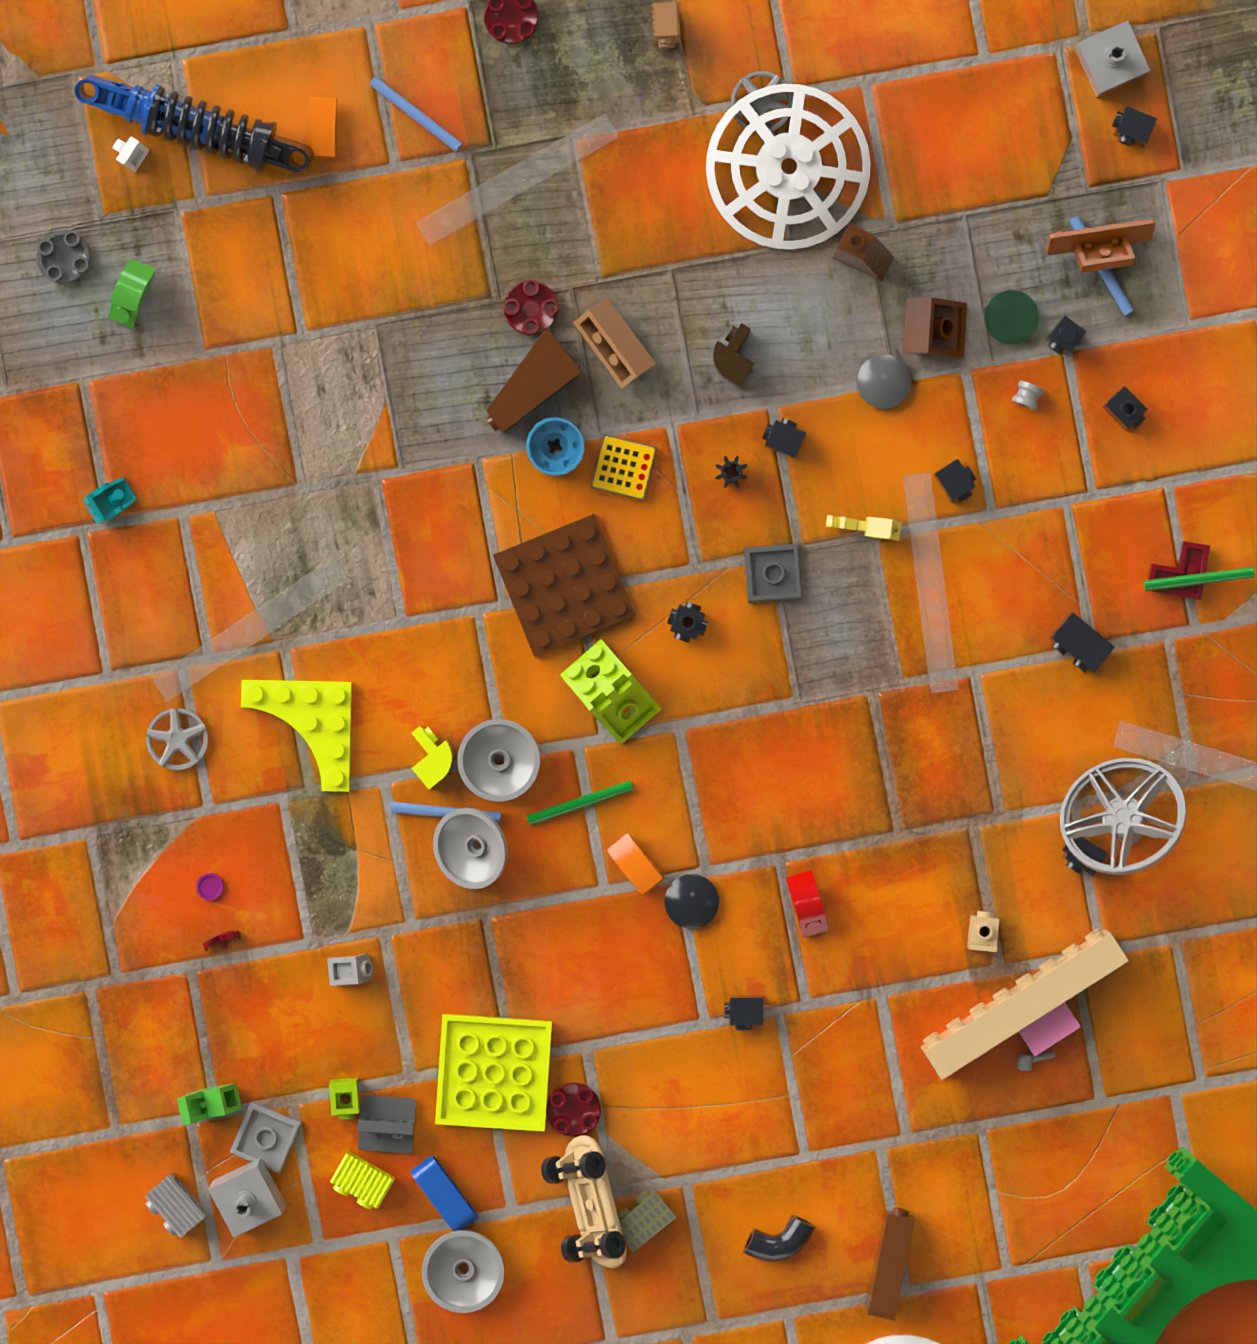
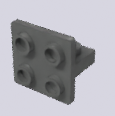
M362 1095L357 1131H359L358 1149L412 1153L416 1099Z

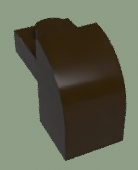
M743 323L740 324L739 328L732 327L725 338L729 342L727 346L717 340L713 351V363L718 374L739 389L755 363L737 353L751 328Z

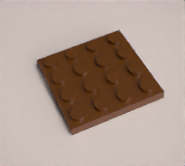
M595 514L493 555L534 656L635 616Z

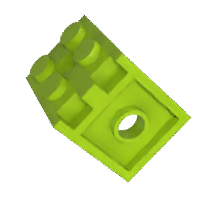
M602 639L560 674L585 706L620 745L662 710ZM600 671L595 678L591 679L595 672ZM631 706L627 712L622 714L626 707Z

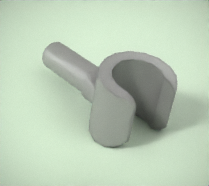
M1054 1051L1038 1054L1037 1056L1020 1054L1017 1057V1069L1032 1071V1062L1055 1058Z

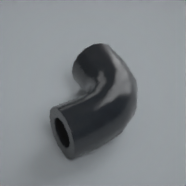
M791 1215L785 1229L777 1235H769L754 1228L746 1241L743 1253L767 1262L788 1260L801 1252L810 1240L816 1226L799 1216Z

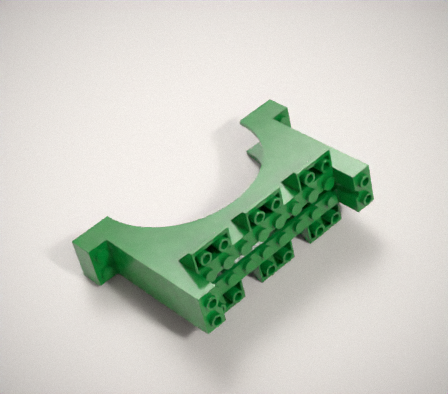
M1183 1146L1179 1150H1175L1167 1159L1165 1168L1180 1183L1171 1187L1166 1194L1164 1202L1160 1206L1153 1208L1149 1213V1219L1146 1221V1224L1152 1228L1151 1232L1144 1234L1140 1238L1136 1249L1127 1244L1124 1248L1121 1247L1116 1251L1113 1261L1107 1268H1103L1098 1272L1095 1282L1092 1284L1098 1291V1294L1086 1301L1082 1312L1075 1306L1071 1310L1065 1311L1059 1319V1324L1053 1331H1049L1044 1335L1041 1343L1155 1344L1170 1320L1198 1296L1231 1282L1257 1280V1210ZM1020 1335L1018 1339H1013L1009 1344L1032 1343Z

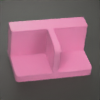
M1064 1002L1018 1032L1027 1044L1030 1052L1037 1056L1081 1026Z

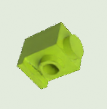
M358 1078L330 1080L331 1116L338 1115V1119L344 1120L355 1118L354 1114H359ZM348 1094L351 1097V1101L343 1103L341 1095Z

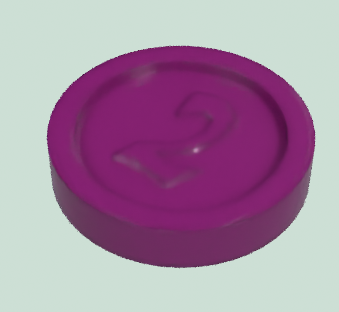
M206 873L198 879L196 890L201 898L215 900L223 893L224 883L217 874Z

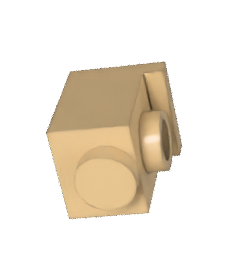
M977 911V916L970 915L967 944L969 950L997 952L999 918L993 917L994 912ZM987 926L989 928L987 936L980 935L981 927Z

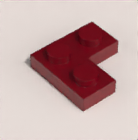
M1182 541L1178 567L1151 563L1148 580L1206 573L1210 545ZM1204 584L1153 590L1151 592L1201 600Z

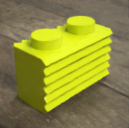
M347 1151L330 1182L335 1184L333 1187L335 1191L344 1196H347L348 1193L358 1198V1204L371 1210L372 1207L379 1208L395 1177Z

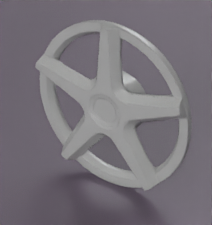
M757 71L750 73L736 84L731 96V107L736 104V96L742 85L749 94L759 90L749 80L758 76L772 78L767 86L779 85V83L786 84V82L771 72ZM786 92L787 105L773 100V94L758 98L749 104L760 117L769 111L792 108L791 92ZM739 111L734 117L742 127L746 128L748 124L740 118L739 115L743 113ZM783 117L777 124L768 129L772 132L780 128L789 117Z
M174 708L163 711L153 719L146 733V743L150 755L159 765L172 770H182L195 765L203 757L208 745V734L204 723L196 714L185 709ZM179 713L192 717L199 725L183 730ZM170 714L169 731L153 730L160 719ZM203 733V745L199 754L196 755L188 741ZM151 738L167 744L161 759L153 749ZM176 751H181L191 760L183 765L168 763Z

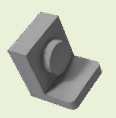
M369 954L327 958L330 986L361 984L372 980L373 966Z

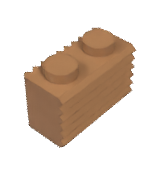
M679 2L654 3L651 6L653 43L655 45L658 44L660 49L674 48L675 43H680L681 36Z

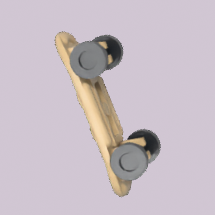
M581 1135L574 1138L568 1144L564 1157H547L541 1166L542 1177L549 1184H558L567 1178L577 1225L581 1232V1236L568 1235L563 1239L561 1253L563 1258L570 1263L580 1262L585 1257H592L597 1263L606 1268H616L621 1266L626 1259V1243L621 1231L605 1160L598 1143L590 1136Z

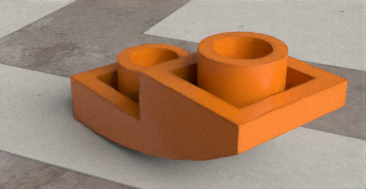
M310 97L308 146L312 149L313 156L335 157L337 98Z
M627 833L607 849L619 868L643 896L665 879L631 834Z

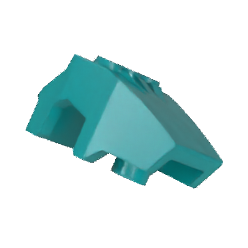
M121 477L101 485L98 489L89 493L83 499L86 507H89L87 509L90 514L94 515L95 522L97 524H104L138 499L125 477Z

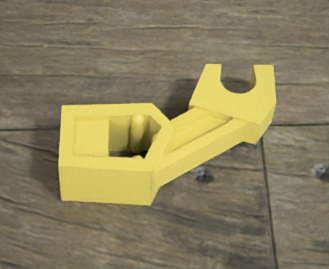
M827 515L826 526L832 528L865 531L864 536L897 541L900 539L902 525L901 521L867 517L866 521H859L857 519Z

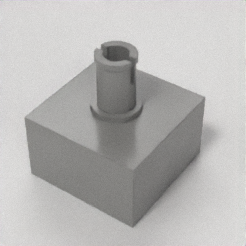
M1128 20L1078 42L1074 47L1096 98L1146 76L1150 72V68Z
M261 1157L213 1180L208 1189L233 1237L282 1215L286 1207V1203Z

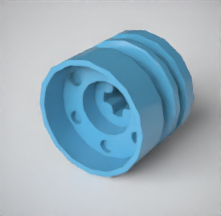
M558 417L545 418L536 423L528 433L526 440L527 456L533 466L542 473L553 476L566 474L575 469L582 459L584 452L583 436L578 428L566 419ZM555 438L560 439L561 451L555 450L554 453H550V447L547 445V442L549 440L554 441Z

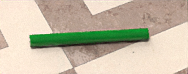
M1253 567L1144 580L1143 585L1145 591L1248 579L1254 578L1255 574Z
M629 780L526 816L531 826L634 790Z

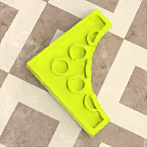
M242 680L241 707L254 708L271 713L290 724L306 740L316 758L320 771L322 791L349 792L352 682Z

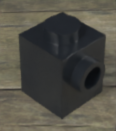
M1126 106L1122 112L1117 111L1114 117L1112 127L1116 129L1113 135L1119 137L1118 142L1133 147L1134 144L1144 147L1148 143L1157 118Z
M1064 315L1045 340L1050 343L1048 347L1060 356L1062 354L1067 356L1073 351L1087 331Z
M1123 386L1102 406L1124 430L1130 426L1136 429L1146 419L1143 414L1148 410L1126 386Z
M782 418L781 422L775 420L773 425H767L762 439L766 440L764 447L795 459L806 432L796 429L797 423L786 418Z
M959 459L933 474L950 502L956 499L960 503L973 495L970 490L976 487L973 483L976 477L969 466L963 467Z
M1083 837L1073 838L1077 847L1086 856L1102 863L1107 855L1106 851ZM1065 843L1062 851L1065 852L1063 858L1068 861L1065 866L1078 874L1083 870L1093 876L1096 871L1077 860Z
M730 996V1002H724V1019H730V1025H735V1030H752V1025H763V996Z

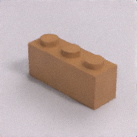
M608 298L588 309L573 322L622 389L656 365L655 361Z

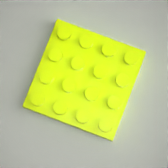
M443 1014L435 1124L545 1132L552 1021Z

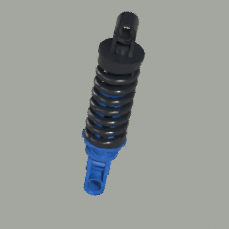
M89 75L80 80L74 89L75 96L80 102L101 108L112 114L125 116L126 122L132 123L134 121L141 124L143 135L148 134L158 137L163 133L166 141L171 142L177 138L178 143L182 146H187L191 142L194 150L200 151L205 147L209 155H215L219 151L222 159L228 160L233 156L235 163H247L250 168L255 169L259 173L263 172L267 163L292 172H301L313 161V151L308 145L276 135L277 123H265L261 119H256L253 129L246 128L249 120L248 115L242 114L239 124L232 123L235 116L234 110H228L224 119V116L220 115L221 107L219 105H214L212 111L206 110L207 102L203 100L199 102L197 107L192 106L193 98L191 96H186L184 102L178 101V92L173 91L170 95L159 84H156L152 91L144 90L143 86L140 85L131 88L117 81ZM85 83H90L94 86V96H90L85 92ZM293 152H301L305 157V163H296L293 159Z

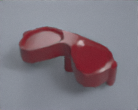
M239 930L228 931L208 939L203 943L206 952L209 947L218 942L221 943L222 948L227 947L225 940L242 939Z

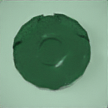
M1006 290L999 292L990 299L985 308L984 323L986 330L996 341L1002 344L1015 345L1022 343L1033 335L1038 326L1039 313L1037 306L1030 296L1021 291Z

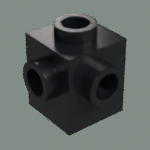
M686 601L685 606L679 605L677 610L672 608L667 624L672 625L670 631L675 632L674 638L689 643L691 638L696 640L698 635H704L708 621L704 619L705 613L700 612L701 606ZM685 617L693 619V625L689 628L685 627L682 623Z

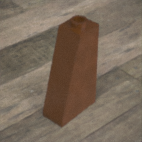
M850 223L833 256V259L881 282L894 258L875 235Z
M548 328L541 334L486 411L490 416L486 420L495 432L500 429L504 434L582 374Z
M894 1207L893 1211L886 1210L864 1305L868 1315L894 1321L915 1220L913 1216L909 1215L910 1211Z

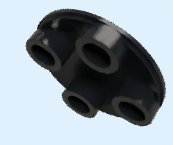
M683 875L674 880L668 887L664 900L665 909L670 919L677 925L687 929L700 928L707 925L715 917L719 908L718 892L712 882L701 875Z

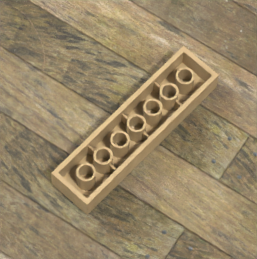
M1096 929L1085 936L1087 941L1081 945L1074 943L1062 951L1063 956L1059 959H1048L1038 966L1040 971L1033 975L1027 973L1015 981L1017 985L1012 989L1007 990L1005 987L992 996L994 1000L986 1005L983 1002L979 1003L969 1010L971 1015L963 1020L958 1017L946 1025L948 1028L941 1034L934 1032L923 1039L925 1044L920 1048L941 1080L1128 962L1112 934L1105 929L1103 931Z

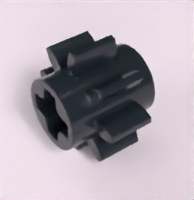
M724 456L725 464L723 466L716 464L715 466L721 470V474L717 475L715 479L723 478L725 481L724 488L729 483H734V486L739 488V478L743 480L748 478L742 474V470L747 467V464L740 466L737 463L739 456H736L734 461H729L728 457ZM731 465H735V471L739 473V476H733L730 480L726 478L727 473L724 472V468H730Z

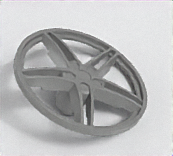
M1119 758L1096 765L1074 782L1067 792L1061 807L1060 827L1068 849L1085 866L1106 874H1131L1157 864L1174 849L1185 828L1187 807L1179 784L1164 768L1143 759ZM1124 768L1140 769L1152 773L1126 800L1123 799L1117 789L1104 775V773ZM1100 776L1115 799L1108 802L1095 780L1096 777ZM1157 777H1159V779L1149 788V785H1150ZM1091 782L1106 812L1069 823L1070 812L1076 797ZM1165 783L1171 788L1177 801L1178 819L1176 826L1144 814V811L1157 797L1158 791ZM1149 788L1141 800L1137 801L1136 799ZM1099 821H1102V822H1103V823H1101V824H1096V825L1087 826V825H1090V824H1093V823H1096V822H1099ZM1145 821H1147L1160 827H1166L1171 830H1174V832L1171 833L1159 828L1144 825ZM1079 826H1086V827H1082V828H1078V829H1075V830L1070 831V829H1073V828H1076V827H1079ZM1111 833V864H1102L1086 856L1077 847L1073 838L1082 836L1087 838ZM1143 835L1169 840L1161 850L1150 858L1139 863L1126 865L1127 858L1130 856L1131 844L1138 842ZM1119 839L1122 842L1120 865L1115 866L1117 840Z

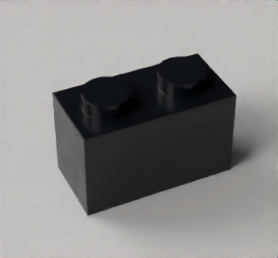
M1073 612L1066 616L1049 637L1053 641L1051 646L1063 656L1066 653L1071 655L1075 659L1072 663L1084 673L1087 670L1094 673L1115 648V646Z

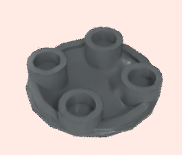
M72 230L54 231L38 243L37 265L42 274L50 281L59 284L73 283L82 278L89 269L91 262L90 248L85 239L77 232Z
M877 355L869 358L861 366L857 375V388L861 397L869 405L877 409H889L899 405L907 397L911 388V375L907 366L899 358L892 355Z

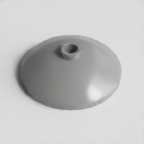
M492 719L478 724L464 737L458 751V769L465 785L477 796L490 801H508L522 795L533 784L540 767V753L535 739L523 726L510 720ZM498 754L503 755L505 758L502 765H497L494 762V758Z
M459 808L445 815L436 827L433 837L434 855L440 869L452 882L464 888L480 889L492 884L501 876L507 863L508 849L505 836L492 817L478 809Z
M458 1230L447 1233L438 1238L425 1254L422 1264L424 1287L432 1300L446 1310L457 1313H469L480 1310L493 1301L503 1284L504 1263L502 1256L492 1241L477 1232ZM460 1264H467L469 1270L461 1272L458 1267Z

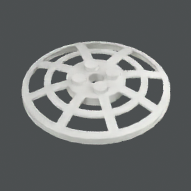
M779 84L767 86L748 94L726 112L717 124L710 139L706 157V176L708 188L715 206L721 216L734 230L759 245L775 249L792 250L821 243L837 234L850 222L859 210L866 195L870 180L871 162L864 133L855 117L842 103L816 88L801 84ZM794 92L792 108L773 110L760 117L749 104L769 94ZM805 94L815 96L827 102L838 110L844 119L831 127L819 116L803 110ZM741 111L750 124L739 136L733 152L717 150L718 142L725 127ZM791 117L788 133L774 136L765 125L767 121L775 118ZM806 119L816 124L825 133L811 142L808 138L799 135L801 120ZM850 127L856 134L861 148L862 172L846 169L845 151L838 136ZM756 130L765 144L760 149L758 156L742 154V149L747 139ZM831 141L837 153L838 168L822 166L819 150ZM790 158L796 162L797 168L793 174H785L782 171L781 163L784 159ZM715 161L731 163L732 179L739 197L727 206L723 202L716 184ZM740 165L756 167L759 182L747 191L741 180ZM820 177L836 179L831 193L822 202L813 188L817 185ZM844 181L860 183L859 191L852 206L836 223L827 209L839 196ZM764 191L779 198L776 214L761 208L753 200ZM804 196L813 208V210L801 215L787 216L789 201ZM746 205L758 216L775 222L772 239L750 231L738 222L733 214ZM819 216L827 228L821 234L807 239L783 241L786 224L803 223Z

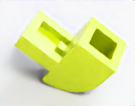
M419 726L411 734L428 755L412 769L426 787L431 789L450 771L453 762V752L447 740L437 746L435 742L438 738L429 727L424 730L422 726Z

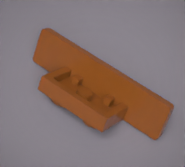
M1154 219L1094 228L1087 227L1066 232L1060 231L1049 235L1046 252L1047 255L1073 252L1081 273L1134 265L1135 256L1130 244L1152 240L1156 224Z

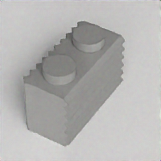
M173 1172L145 1195L148 1200L146 1205L149 1210L155 1215L159 1213L165 1219L163 1225L173 1236L177 1234L181 1238L208 1214Z

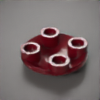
M489 0L484 9V23L490 35L496 40L506 44H517L528 39L535 31L538 24V9L534 0Z
M527 280L515 285L508 292L504 301V315L508 324L515 331L524 335H538L554 324L558 315L557 298L553 291L545 284L535 280Z
M577 1082L566 1083L556 1088L550 1095L546 1108L547 1117L552 1127L559 1134L571 1137L585 1135L597 1126L601 1116L600 1100L597 1094L587 1085Z

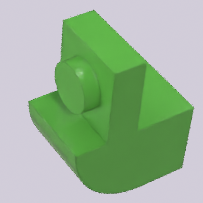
M130 259L114 289L110 301L112 305L108 315L109 319L134 328L142 303L151 289L156 272L155 268Z
M236 1083L193 1091L177 1098L183 1125L242 1110Z

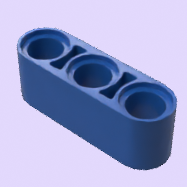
M429 1156L410 1171L417 1184L453 1231L464 1230L479 1219L474 1208L435 1156Z

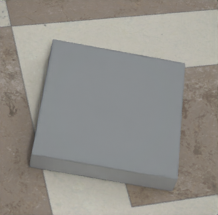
M251 1101L230 1153L251 1162L261 1157L267 1169L280 1174L302 1122Z

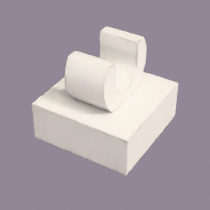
M130 137L127 143L117 139L112 147L120 153L116 160L133 172L137 171L150 149L133 137Z

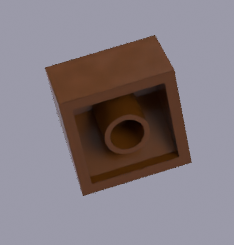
M932 297L906 298L903 353L964 358L967 303Z

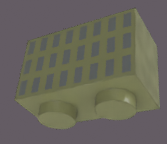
M648 1189L635 1199L636 1205L631 1209L625 1207L617 1213L625 1242L633 1252L676 1218V1213L656 1189L651 1192Z

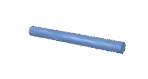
M375 76L369 83L371 87L455 152L461 147L462 143L378 77Z
M1079 216L1069 221L1074 230L1086 228ZM1098 270L1124 316L1134 311L1111 270Z
M392 802L391 813L444 817L448 813L459 809ZM480 810L492 817L496 823H500L501 812Z

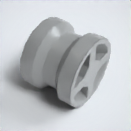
M1019 380L1017 385L1019 388L1018 393L1013 396L1011 401L1027 409L1037 411L1039 406L1037 401L1039 397L1043 396L1045 390L1031 383Z

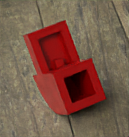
M812 870L786 877L802 937L828 931L826 915Z

